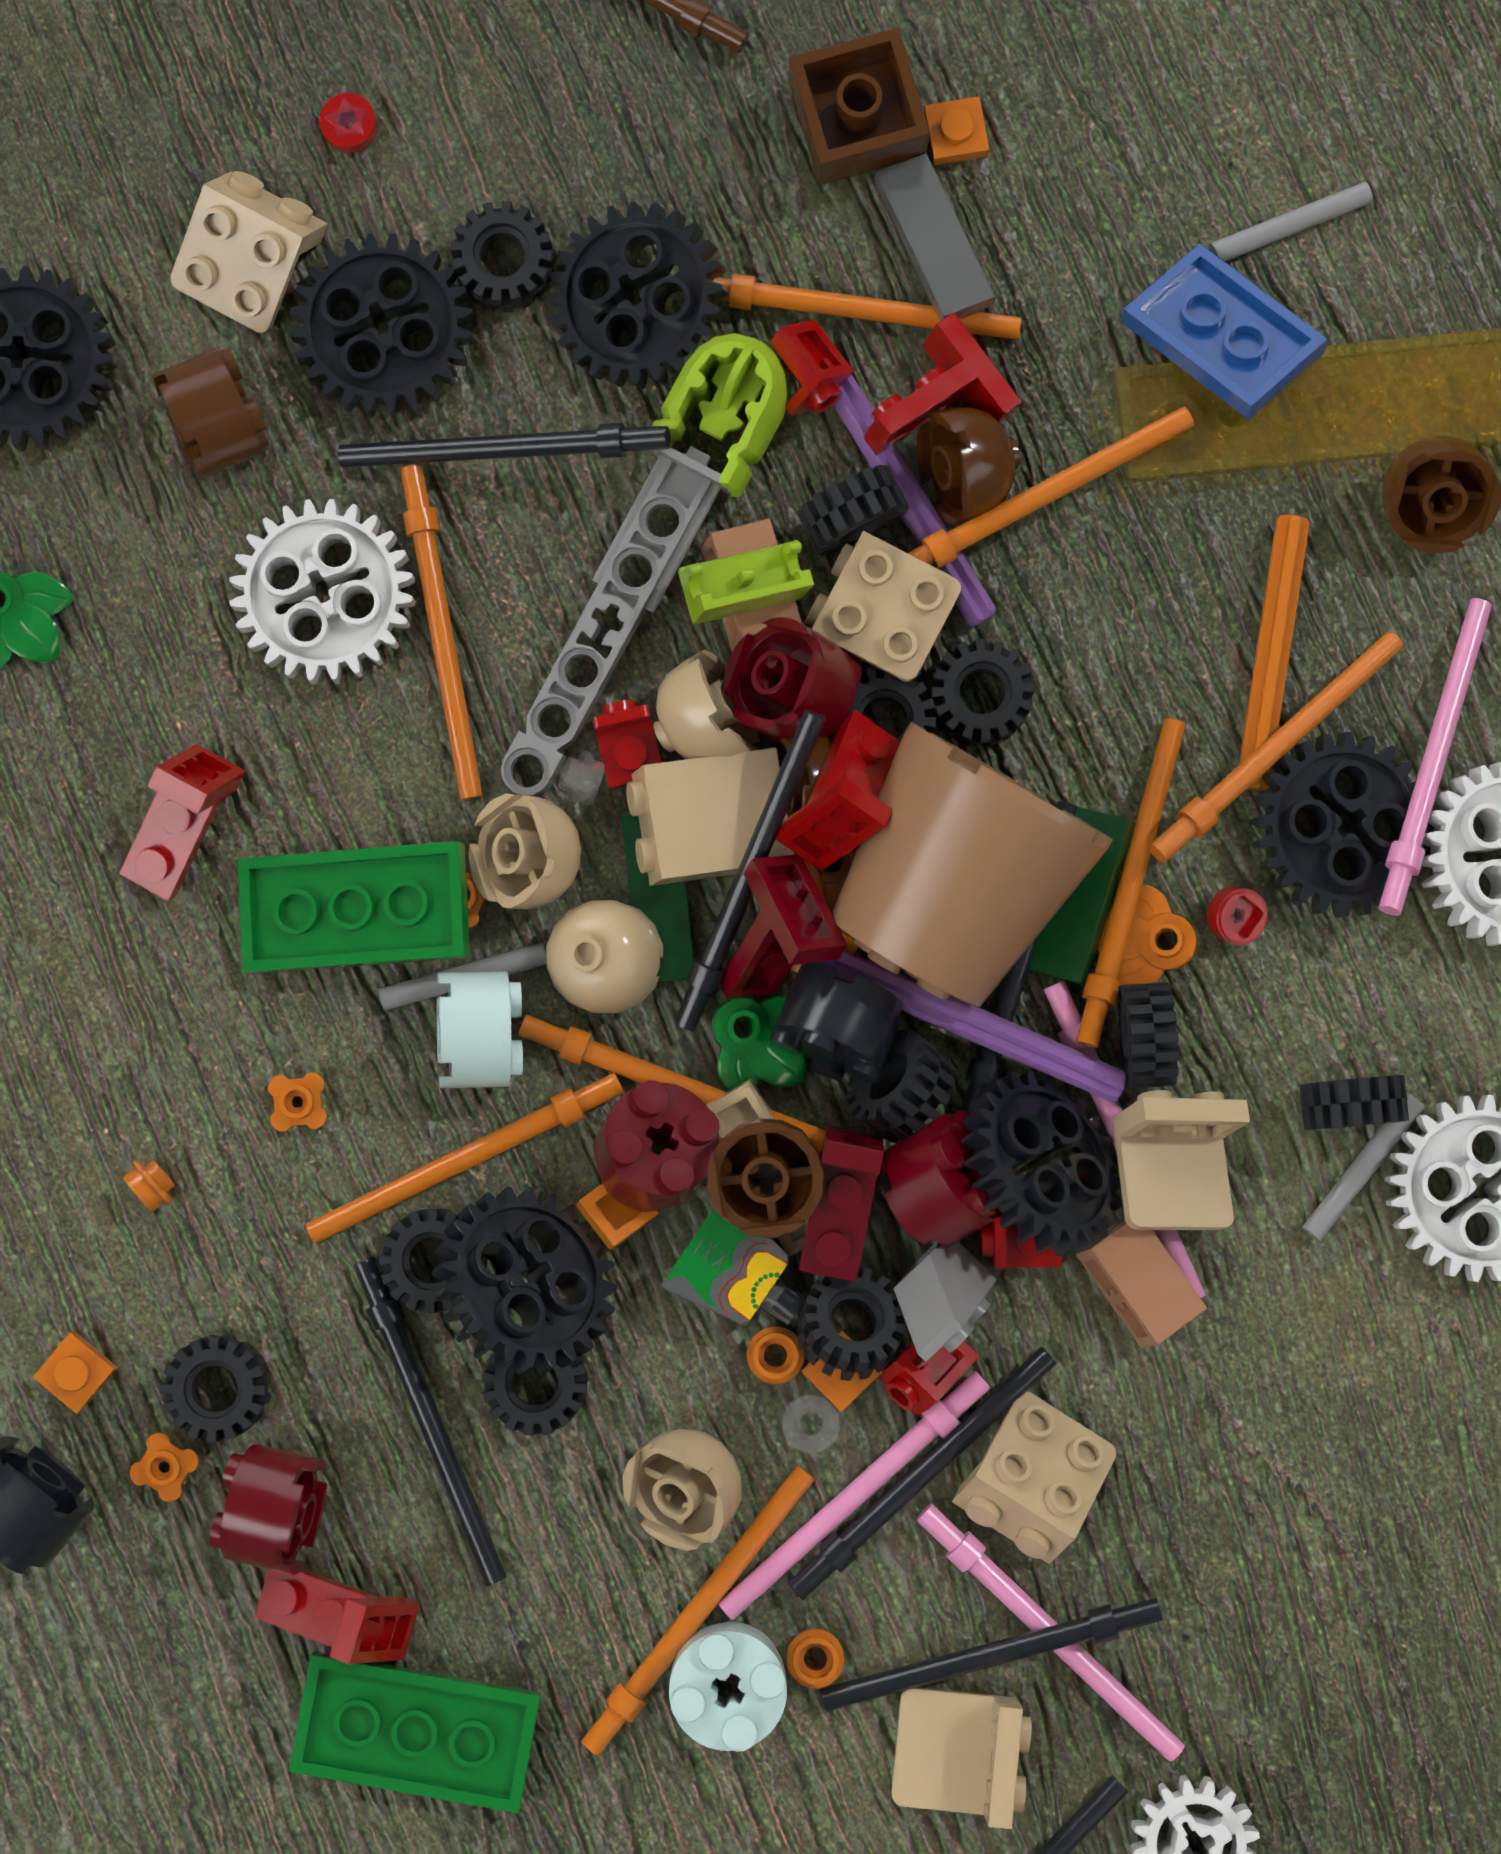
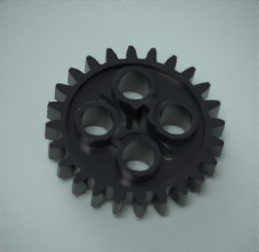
M632 201L628 207L627 217L624 218L620 211L613 206H609L607 224L602 225L592 216L588 217L587 221L591 234L585 238L579 233L572 231L570 236L577 246L575 252L558 251L557 256L567 264L565 272H552L549 274V278L562 287L561 292L547 296L546 301L555 307L561 308L562 312L553 316L549 321L555 328L567 330L558 340L559 345L566 350L577 348L571 360L582 368L591 363L589 374L595 378L602 380L609 372L610 383L622 388L630 375L634 386L639 389H645L648 373H651L655 381L665 385L668 380V367L672 366L675 370L681 372L686 363L684 357L689 353L692 355L696 351L701 338L711 340L718 336L708 325L710 319L719 320L726 318L727 314L714 305V300L729 295V289L722 284L713 282V280L725 273L726 267L719 261H708L718 250L716 245L710 240L699 242L704 231L694 222L684 228L686 217L679 211L674 210L666 218L665 209L658 203L653 202L645 217L643 208L635 201ZM649 245H656L657 255L655 260L648 267L638 268L637 259L640 252ZM678 266V273L673 277H668L673 267ZM603 276H609L610 287L608 292L602 298L593 300L591 291L594 283ZM641 286L642 289L639 291L642 301L634 305L633 302L636 300V296L633 291ZM683 291L685 302L682 309L674 315L666 316L665 303L673 293ZM603 314H608L602 324L597 325V319ZM636 322L638 334L635 340L626 347H620L619 334L627 324Z
M368 233L365 249L358 251L354 243L348 238L345 240L347 256L340 259L330 250H326L324 253L330 266L326 271L309 266L308 271L316 283L314 287L297 285L296 291L307 305L290 308L292 318L304 324V326L289 331L294 343L306 345L295 353L296 359L300 365L314 364L306 374L312 385L327 379L322 390L325 399L330 401L343 392L342 405L347 412H351L359 400L363 401L368 418L374 417L379 404H385L391 417L397 418L399 402L405 400L415 413L419 412L418 395L424 392L429 398L437 402L440 398L435 383L438 380L452 386L456 383L453 373L448 368L450 364L466 366L468 363L466 355L457 348L460 345L473 344L474 341L472 332L459 327L474 321L470 308L457 307L469 298L465 286L450 288L457 279L453 266L437 272L442 261L439 252L435 250L424 259H421L422 248L417 239H414L406 250L403 251L400 248L399 240L395 233H391L385 248L378 247L374 235ZM395 280H405L412 284V288L403 299L391 300L384 296V291L388 284ZM350 300L360 304L357 314L350 320L339 321L332 318L333 309L340 302ZM422 305L429 307V310L424 314L414 313ZM385 317L390 331L379 335L375 320ZM415 331H427L433 335L431 344L423 351H410L404 347L408 336ZM339 338L349 339L344 346L338 347L335 345ZM372 351L381 356L377 367L370 372L362 373L352 369L353 361L362 352Z
M28 266L22 267L18 281H13L4 268H0V320L8 321L9 324L6 334L0 338V375L5 376L6 380L4 388L0 392V449L6 443L9 436H11L13 446L19 452L25 451L29 437H33L43 450H47L49 433L54 431L65 442L70 441L67 428L69 423L73 421L84 429L89 427L82 413L86 407L95 411H103L104 407L94 396L96 390L113 391L114 388L111 382L101 375L102 371L115 369L118 364L112 356L102 353L116 345L110 333L99 332L108 324L106 317L101 311L90 313L95 302L88 293L75 298L78 288L69 278L57 288V278L48 269L45 270L39 281L36 282L34 274ZM55 322L65 323L64 334L60 339L52 343L42 342V333L48 325ZM29 350L35 358L24 359L22 368H18L11 360H22L25 356V351ZM69 356L73 357V362L70 365H59L56 362L50 361L66 359ZM51 377L62 378L61 390L57 395L47 399L39 398V388L45 380Z
M1352 732L1340 734L1336 741V746L1329 733L1316 737L1315 749L1308 741L1295 745L1297 759L1286 754L1277 761L1283 775L1270 772L1262 777L1265 784L1273 790L1272 793H1262L1253 798L1255 803L1266 809L1265 815L1250 819V825L1265 829V837L1253 842L1252 847L1256 849H1269L1271 854L1260 865L1261 870L1278 868L1281 874L1276 879L1273 887L1277 890L1293 885L1295 889L1292 894L1291 903L1294 905L1305 902L1311 896V910L1313 914L1325 913L1330 903L1335 918L1347 917L1351 905L1357 916L1371 914L1372 902L1379 907L1389 874V869L1385 866L1391 843L1399 840L1416 781L1409 783L1406 778L1414 764L1411 760L1396 766L1392 764L1396 747L1392 745L1383 748L1377 754L1375 753L1376 743L1374 736L1362 738L1357 747L1355 746ZM1339 771L1345 772L1353 781L1354 789L1350 799L1342 797L1336 790L1335 778ZM1311 786L1316 788V793L1320 800L1314 799L1310 795L1309 788ZM1299 809L1308 812L1313 819V833L1309 838L1301 835L1295 827V815ZM1377 813L1387 817L1391 824V834L1387 841L1381 840L1374 832L1373 822ZM1342 815H1346L1349 819L1345 826L1348 834L1340 835L1337 830L1342 823L1339 817ZM1429 823L1425 834L1434 831V827ZM1422 844L1421 847L1425 850V856L1431 855V847ZM1367 850L1373 851L1377 856L1376 864L1371 862ZM1337 851L1345 853L1351 861V874L1347 880L1339 877L1334 870L1333 859ZM1421 867L1419 875L1412 877L1423 876L1425 871Z
M1027 1071L1019 1077L1015 1072H1012L981 1090V1096L969 1104L973 1113L963 1119L962 1123L972 1133L962 1138L961 1144L974 1151V1156L964 1161V1165L979 1172L980 1178L972 1184V1187L975 1190H986L990 1197L984 1205L985 1210L989 1211L998 1207L1002 1212L1000 1227L1005 1229L1011 1224L1016 1225L1018 1242L1022 1244L1034 1237L1037 1252L1040 1253L1052 1247L1056 1256H1061L1069 1250L1075 1254L1106 1237L1109 1234L1107 1229L1119 1221L1114 1211L1123 1206V1200L1115 1193V1191L1121 1188L1120 1177L1112 1172V1169L1118 1166L1117 1157L1108 1155L1106 1147L1113 1143V1139L1110 1136H1100L1097 1131L1102 1121L1100 1116L1088 1119L1084 1114L1087 1104L1084 1098L1073 1103L1070 1101V1088L1067 1084L1054 1091L1051 1076L1045 1075L1037 1081L1032 1071ZM1071 1150L1074 1153L1062 1161L1059 1159L1050 1161L1022 1175H1016L1013 1172L1026 1164L1033 1166L1046 1161L1057 1153Z
M506 1187L496 1198L488 1192L477 1200L475 1205L470 1203L457 1214L459 1220L455 1219L443 1231L450 1240L446 1239L435 1250V1253L446 1260V1262H442L432 1270V1276L447 1281V1285L434 1294L435 1299L451 1301L453 1306L442 1318L443 1321L454 1322L460 1320L464 1326L456 1337L458 1343L473 1336L478 1341L474 1351L476 1359L491 1350L495 1352V1369H502L514 1359L517 1375L525 1374L533 1368L534 1364L540 1375H544L556 1367V1364L563 1369L576 1360V1355L581 1357L594 1347L592 1340L597 1339L607 1330L601 1320H604L615 1311V1308L603 1298L608 1297L617 1290L616 1284L604 1280L602 1276L615 1266L614 1262L598 1260L596 1254L605 1244L602 1240L589 1241L586 1234L591 1229V1226L587 1221L579 1225L572 1221L576 1206L571 1204L562 1212L555 1210L556 1196L554 1193H550L540 1203H537L533 1187H528L518 1195V1198L511 1187ZM528 1235L537 1239L541 1245L542 1253L533 1248ZM481 1256L491 1261L495 1267L496 1275L486 1270L482 1264ZM555 1286L561 1288L566 1293L569 1304L561 1301L556 1293ZM508 1308L515 1310L519 1314L523 1327L512 1321ZM544 1321L550 1323V1326L546 1325Z

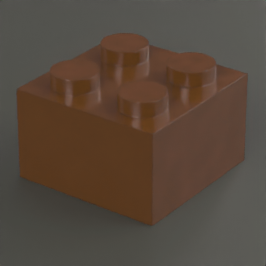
M899 27L789 57L788 82L819 185L895 165L927 153L930 132Z

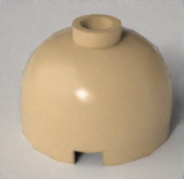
M705 649L686 659L669 672L658 687L656 711L659 720L654 723V730L658 740L668 752L676 750L685 760L708 756L729 757L746 751L757 750L758 748L754 745L760 742V732L739 722L731 711L735 709L731 697L725 694L724 681L722 680L725 675L726 665L715 654Z
M506 793L491 800L478 815L474 825L483 826L479 834L478 844H470L469 847L471 874L480 894L488 901L498 902L502 905L501 907L511 909L538 908L562 896L572 885L580 863L581 846L579 835L571 818L550 800L535 796Z
M592 900L568 910L554 925L546 945V968L553 986L568 1002L592 1013H621L641 1004L655 989L660 977L657 976L660 968V958H663V944L655 924L640 909L616 900Z
M693 1429L667 1431L653 1438L628 1461L622 1477L624 1498L628 1507L630 1508L636 1503L638 1510L645 1517L640 1523L643 1529L666 1546L685 1551L695 1550L702 1543H712L730 1525L742 1499L741 1472L734 1456L714 1437L706 1432Z

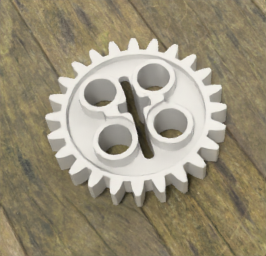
M307 499L304 504V516L296 517L293 511L286 505L283 507L285 523L278 526L267 517L262 520L268 532L264 540L251 534L246 536L248 542L255 550L253 556L236 554L235 560L247 571L246 575L230 577L229 582L233 587L244 591V595L236 597L229 602L235 611L248 612L246 616L236 623V627L241 633L257 631L247 644L249 648L255 653L269 646L270 648L266 653L264 662L272 669L283 659H286L285 674L290 679H294L301 668L305 667L307 678L311 684H317L322 670H327L333 682L339 684L342 677V667L349 666L353 673L360 678L363 676L362 659L368 657L373 663L380 666L383 664L377 648L381 644L394 649L399 647V644L390 633L392 628L409 629L410 627L408 620L398 612L399 608L415 606L416 601L407 593L401 592L402 588L415 583V578L410 572L397 571L398 568L409 561L405 550L389 553V550L398 540L394 532L391 530L377 537L376 534L381 524L379 518L373 515L363 524H360V509L355 504L348 508L344 516H340L338 505L334 499L328 500L324 513H318L312 501ZM336 543L350 545L352 548L351 557L345 564L339 567H330L324 564L325 552L331 545ZM286 565L299 568V578L294 586L285 590L273 587L272 579L276 570ZM360 570H369L368 577L362 580L357 579L343 583L357 575ZM320 581H325L330 587L329 596L331 599L324 603H321L315 596L317 594L315 584ZM364 593L374 597V607L370 614L359 619L347 616V603L353 596ZM302 600V602L288 609L286 613L277 614L276 609L278 606ZM308 616L320 618L322 627L316 638L306 642L295 639V626L301 619Z
M1501 762L1490 765L1489 769L1485 765L1470 769L1469 778L1463 775L1450 780L1453 792L1447 790L1436 794L1435 800L1442 810L1431 811L1428 823L1434 827V831L1426 833L1422 844L1431 847V855L1424 856L1422 866L1432 867L1434 874L1422 882L1423 888L1438 887L1441 892L1432 904L1433 908L1451 906L1453 910L1447 924L1451 927L1468 921L1466 938H1480L1486 933L1487 946L1501 945V859L1468 863L1464 861L1463 854L1465 852L1485 853L1501 849ZM1475 816L1484 825L1485 833L1482 840L1474 832L1473 820ZM1481 873L1487 876L1491 885L1488 897L1483 894L1479 886Z
M1469 1095L1460 1096L1457 1100V1113L1446 1102L1437 1103L1435 1107L1438 1121L1435 1122L1425 1114L1418 1115L1416 1121L1422 1133L1420 1135L1411 1132L1402 1133L1401 1139L1410 1150L1408 1153H1391L1389 1156L1391 1160L1402 1166L1401 1174L1385 1177V1182L1400 1187V1195L1386 1200V1206L1403 1207L1405 1214L1392 1225L1394 1229L1412 1228L1414 1233L1405 1245L1408 1249L1414 1250L1424 1245L1428 1247L1423 1259L1424 1264L1433 1266L1444 1257V1275L1455 1277L1463 1264H1465L1467 1280L1479 1282L1485 1266L1491 1280L1501 1281V1174L1485 1186L1484 1190L1488 1195L1487 1199H1469L1456 1211L1451 1220L1447 1223L1441 1220L1443 1212L1461 1202L1475 1191L1477 1187L1472 1180L1473 1177L1489 1178L1501 1168V1107L1497 1112L1493 1095H1482L1477 1110ZM1480 1132H1486L1495 1143L1494 1156L1485 1164L1478 1161L1472 1153L1473 1139ZM1438 1168L1445 1170L1452 1182L1450 1193L1442 1200L1434 1198L1428 1190L1429 1176ZM1478 1212L1486 1218L1489 1232L1483 1242L1475 1245L1468 1239L1465 1226L1470 1216Z

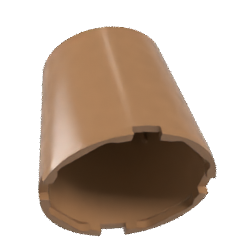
M910 722L878 797L879 800L892 808L887 825L859 845L832 915L836 925L854 937V944L869 953L867 957L878 965L895 974H898L900 970L904 971L917 980L916 984L944 1001L948 999L949 995H952L980 1007L1105 854L1113 839L1064 809L1061 811L1039 798V794L937 735L925 731L919 725Z

